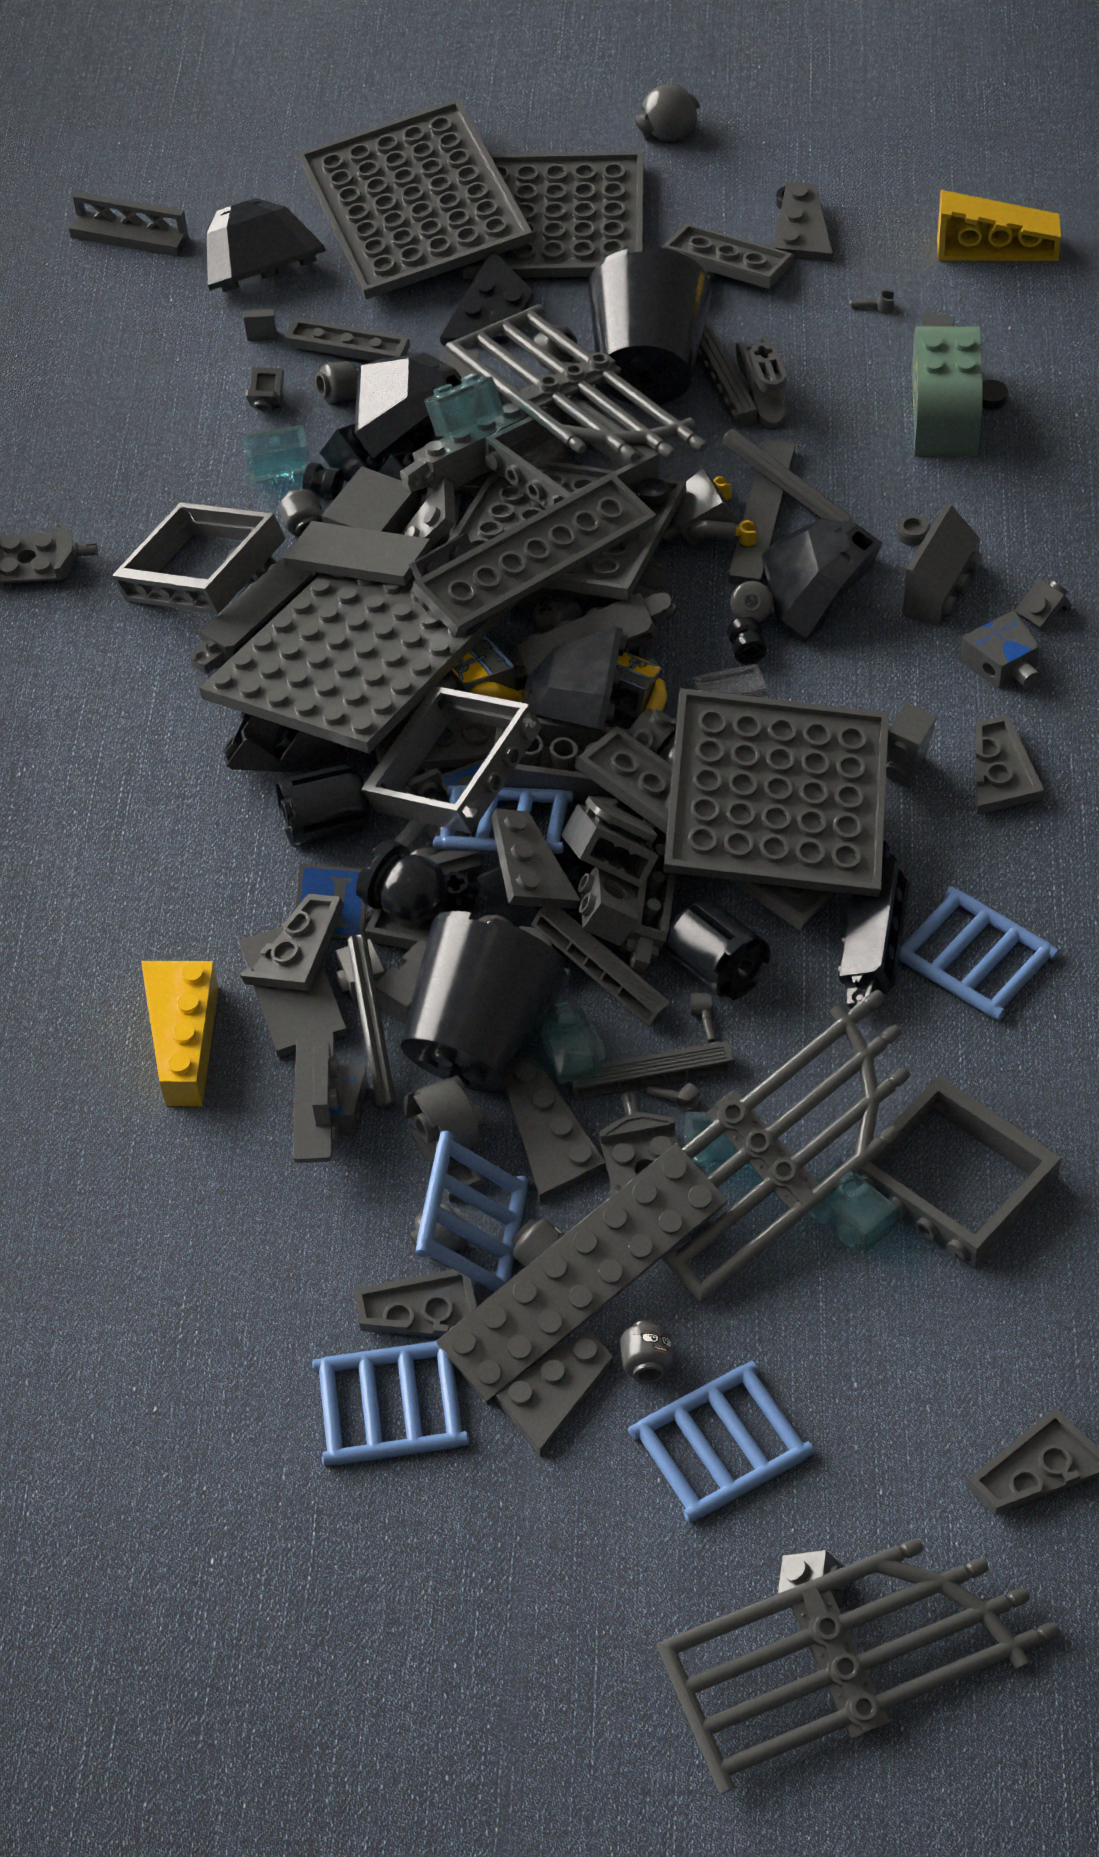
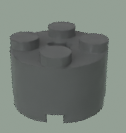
M458 1076L446 1078L405 1096L406 1119L413 1117L416 1127L410 1130V1133L418 1150L428 1162L434 1161L437 1143L442 1131L453 1133V1140L469 1150L481 1144L478 1126L483 1124L481 1110L476 1103L470 1104L465 1095L463 1082Z

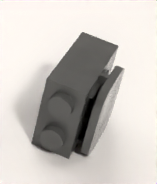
M361 466L321 515L322 522L401 534L419 510L417 490L409 492L403 488L401 480Z
M588 796L585 801L588 809L577 804L561 836L579 859L642 888L659 857L647 842H654L658 835L647 823L600 799Z

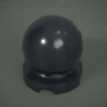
M393 839L384 840L374 848L373 852L378 855L372 861L369 868L362 866L356 883V895L363 899L362 903L373 909L383 907L384 912L392 919L411 926L428 923L442 911L448 900V883L441 868L427 857L417 854L410 855L408 847Z

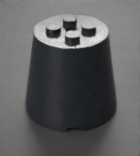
M646 247V251L628 253V249L613 253L594 268L589 278L588 295L595 353H605L613 358L615 364L621 368V373L617 375L657 405L677 399L690 386L711 301L712 288H710L706 271L696 261L682 253L661 247ZM607 382L601 384L602 388L612 397L629 404H634Z
M443 912L434 918L430 928L400 1047L412 1062L443 1080L458 1076L463 1082L464 1088L484 1092L501 1091L566 987L571 976V970L563 968L562 965L565 959L555 949L536 936L514 925L495 918H491L489 924L472 920L473 914L471 912Z

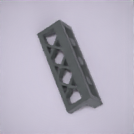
M77 191L73 195L76 217L69 227L71 238L177 257L189 239L184 210ZM84 203L92 205L98 212L85 211ZM109 209H118L124 217L116 216ZM136 213L145 214L152 221H143ZM163 218L176 219L177 227L170 226Z

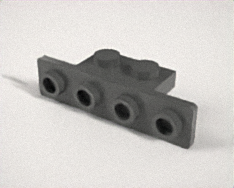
M331 1032L306 1033L296 1036L293 1161L295 1163L329 1162L332 1159L333 1110H338L339 1106L338 1089L333 1087V1079H339L338 1056H334V1035Z

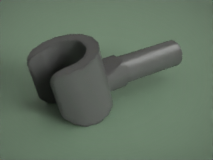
M882 289L879 291L878 298L851 300V308L876 307L879 312L888 313L893 308L894 291Z
M692 993L691 1015H702L707 1042H715L716 1036L711 1016V996L708 994Z
M687 1083L679 1092L650 1085L647 1088L648 1095L668 1099L674 1102L676 1107L684 1113L692 1111L701 1101L699 1097H696L699 1089L690 1083Z

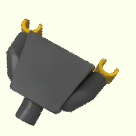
M702 468L686 481L685 496L669 523L663 539L666 543H670L683 534L691 545H698L707 539H734L735 536H739L740 544L753 546L757 543V533L754 523L750 520L742 521L739 526H736L738 520L726 501L732 498V485L727 483V480L721 476L712 479L705 469Z

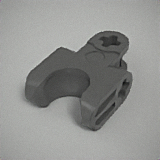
M768 337L761 338L760 343L746 346L744 342H737L736 356L738 366L749 387V395L757 408L758 424L762 428L782 426L786 421V407L783 402L781 389L787 385V372L777 348L771 344Z

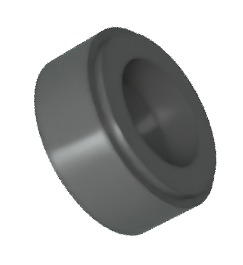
M919 515L904 516L897 523V538L906 545H921L929 532V522Z

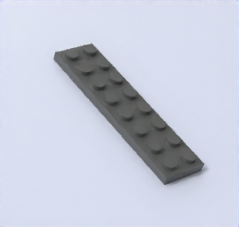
M611 473L415 580L412 591L456 636L653 525L657 515L614 473Z
M616 726L581 754L574 767L666 833L672 765ZM730 880L799 931L815 918L838 894V892Z
M675 1143L436 1340V1343L486 1404L494 1399L496 1393L540 1361L722 1209L728 1200L682 1148Z

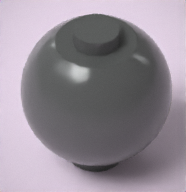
M663 84L647 94L642 103V114L635 117V121L644 139L653 135L660 142L673 143L686 138L692 132L698 117L696 109L700 108V105L693 92L688 94L685 88L676 84Z

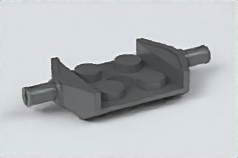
M63 522L58 523V532L0 535V584L63 580L68 578L74 562L78 561V556H98L97 542L77 544V542L73 541ZM26 559H33L30 563H21Z
M630 1092V1102L627 1093L621 1096L625 1116L600 1131V1143L611 1189L616 1185L622 1188L637 1175L636 1172L639 1169L649 1166L675 1143L678 1144L674 1118L641 1112L637 1095L634 1092Z

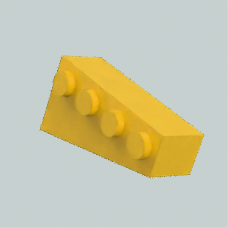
M941 190L937 234L938 261L1059 260L1061 243L1060 214Z
M141 961L159 1082L166 1106L203 1107L219 989L213 961Z

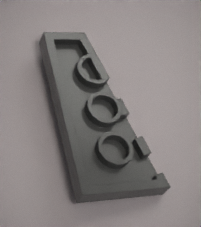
M531 1055L521 1060L505 1085V1091L516 1120L519 1136H521L520 1139L525 1149L530 1172L541 1203L606 1171V1162L535 1056Z

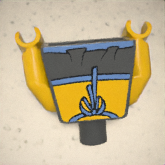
M486 636L436 685L438 687L522 702L524 689L516 690L515 666Z
M624 651L623 657L618 656L616 669L621 670L618 689H612L610 703L616 704V710L637 719L648 708L653 711L655 709L663 711L667 701L666 684L661 679L663 669L651 657L642 659Z

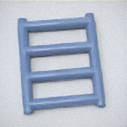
M448 785L447 796L450 798L449 803L455 804L468 785ZM502 787L479 821L475 837L455 836L456 830L442 827L440 836H435L433 840L434 849L498 852L495 838H490L492 830L491 815L495 808L497 809L498 801L519 802L517 810L528 811L530 814L533 802L554 803L546 842L553 854L562 855L564 846L560 839L568 803H573L574 792L560 789Z
M951 886L945 894L946 899L900 946L899 961L999 1021L1005 1014L1004 1007L1048 959L1054 961L1059 956L1060 950L975 898ZM959 906L975 915L973 920L932 963L915 954ZM988 924L1005 933L962 981L944 972ZM1018 941L1035 951L992 1000L974 990Z
M442 1131L436 1147L415 1254L419 1257L431 1256L495 1293L512 1276L515 1260L513 1249L515 1245L511 1241L521 1228L529 1179L525 1176H512L453 1140V1133ZM450 1157L511 1192L509 1209L449 1175L447 1170ZM443 1189L504 1224L503 1241H499L441 1207ZM436 1223L441 1224L498 1257L499 1262L496 1275L433 1240Z
M436 1341L313 1359L312 1367L315 1370V1374L319 1373L327 1446V1451H324L322 1456L323 1466L343 1465L447 1450L470 1444L467 1431H462L454 1364L439 1348ZM437 1357L446 1433L423 1436L413 1360ZM398 1363L407 1439L383 1442L374 1366ZM358 1368L367 1445L343 1448L335 1372Z
M754 1361L731 1370L628 1427L630 1436L634 1440L638 1438L641 1440L686 1508L683 1510V1514L688 1523H692L800 1464L816 1453L815 1448L809 1441L803 1443L756 1374L759 1373V1370ZM741 1383L744 1384L789 1449V1451L771 1461H768L723 1395V1393ZM706 1402L711 1404L755 1469L735 1481L688 1413ZM673 1420L720 1488L700 1500L654 1432Z

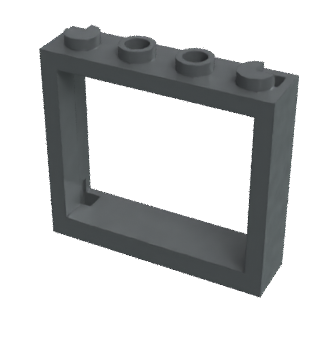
M577 396L569 397L571 401L610 431H626ZM555 404L544 409L545 412L563 425L585 428ZM531 416L486 437L485 464L546 509L592 484L590 483L570 493L519 456L556 437ZM587 442L622 467L612 473L633 493L636 492V485L641 480L648 478L658 479L659 453L646 444H628L638 454L637 459L632 462L626 460L607 444Z
M180 502L117 569L112 577L125 601L219 614L286 538L274 513ZM194 534L243 540L209 579L159 573Z
M433 686L361 790L376 812L472 833L542 729V725L529 704ZM452 718L505 728V731L455 804L402 793L407 782L414 775Z
M938 1075L888 1126L894 1125L899 1130L900 1135L892 1144L886 1145L880 1154L854 1174L852 1183L863 1190L864 1196L873 1197L883 1204L891 1215L899 1219L903 1218L913 1225L921 1236L928 1240H934L947 1249L954 1259L958 1257L975 1269L1058 1179L1062 1157ZM932 1110L1030 1175L976 1234L878 1168Z

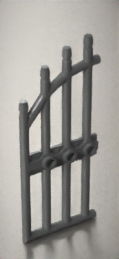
M537 304L445 345V349L567 446H570L572 450L580 454L584 453L587 449L583 441L607 444L626 460L633 462L637 459L638 454L628 444L646 443L663 457L672 459L676 452L663 439L678 436L697 451L704 452L707 448L706 442L693 432L696 429V423L692 418L678 421L617 375L621 373V368L615 364L613 358L601 352L591 355L543 319L541 316H544L545 311L541 304ZM529 323L580 363L566 366L516 327ZM502 333L553 371L555 375L540 377L491 338ZM477 344L529 383L530 386L518 391L466 349ZM607 382L663 426L648 429L592 385H601ZM583 394L629 431H610L571 401L568 396ZM555 404L585 428L563 425L541 408L550 407Z
M876 990L870 993L863 1002L860 1001L849 1011L841 1002L834 1006L830 1011L836 1020L834 1024L745 1097L742 1098L735 1089L724 1096L714 1107L706 1112V1116L712 1121V1124L682 1147V1150L692 1160L723 1134L738 1152L707 1176L714 1186L718 1188L747 1163L763 1179L762 1182L677 1252L673 1249L662 1258L700 1303L880 1154L886 1145L892 1144L900 1135L899 1130L892 1125L879 1133V1137L873 1138L879 1104L892 1094L897 1086L900 1087L910 1077V1073L904 1067L899 1068L890 1075L889 1079H885L877 1085L874 1058L883 1052L888 1044L894 1043L902 1032L898 1026H890L882 1032L881 1036H877L867 1044L856 1025L870 1013L871 1009L877 1008L883 1002L885 997L881 991ZM845 1034L855 1055L772 1124L767 1126L753 1109ZM860 1071L864 1097L793 1155L779 1140V1137ZM860 1120L854 1155L821 1183H818L804 1166ZM619 1185L613 1187L607 1193L608 1197L610 1198L621 1187ZM774 1192L788 1210L701 1281L687 1263Z
M913 1539L902 1543L901 1546L891 1547L663 1640L655 1645L718 1792L722 1795L735 1789L730 1775L844 1727L850 1739L877 1730L890 1723L885 1710L1008 1658L1015 1670L1021 1669L1031 1663L1024 1651L1040 1645L1041 1642L1053 1640L1060 1634L1059 1627L1055 1622L1046 1623L1039 1626L1037 1630L1031 1629L1014 1637L997 1615L1009 1611L1011 1607H1019L1030 1600L1026 1588L1015 1589L1008 1592L1007 1595L1003 1594L984 1602L959 1585L969 1581L970 1577L976 1578L989 1570L984 1558L967 1562L966 1566L960 1565L941 1574L902 1562L904 1558L910 1559L924 1550L921 1541ZM875 1572L914 1583L912 1586L844 1614L840 1613L831 1593V1590ZM937 1593H942L966 1609L859 1654L849 1632L850 1629ZM787 1608H792L802 1631L691 1677L687 1676L678 1653ZM980 1622L983 1623L998 1642L996 1645L879 1694L867 1672L870 1668ZM804 1648H810L820 1671L705 1718L695 1693ZM822 1688H828L838 1711L723 1759L713 1734Z

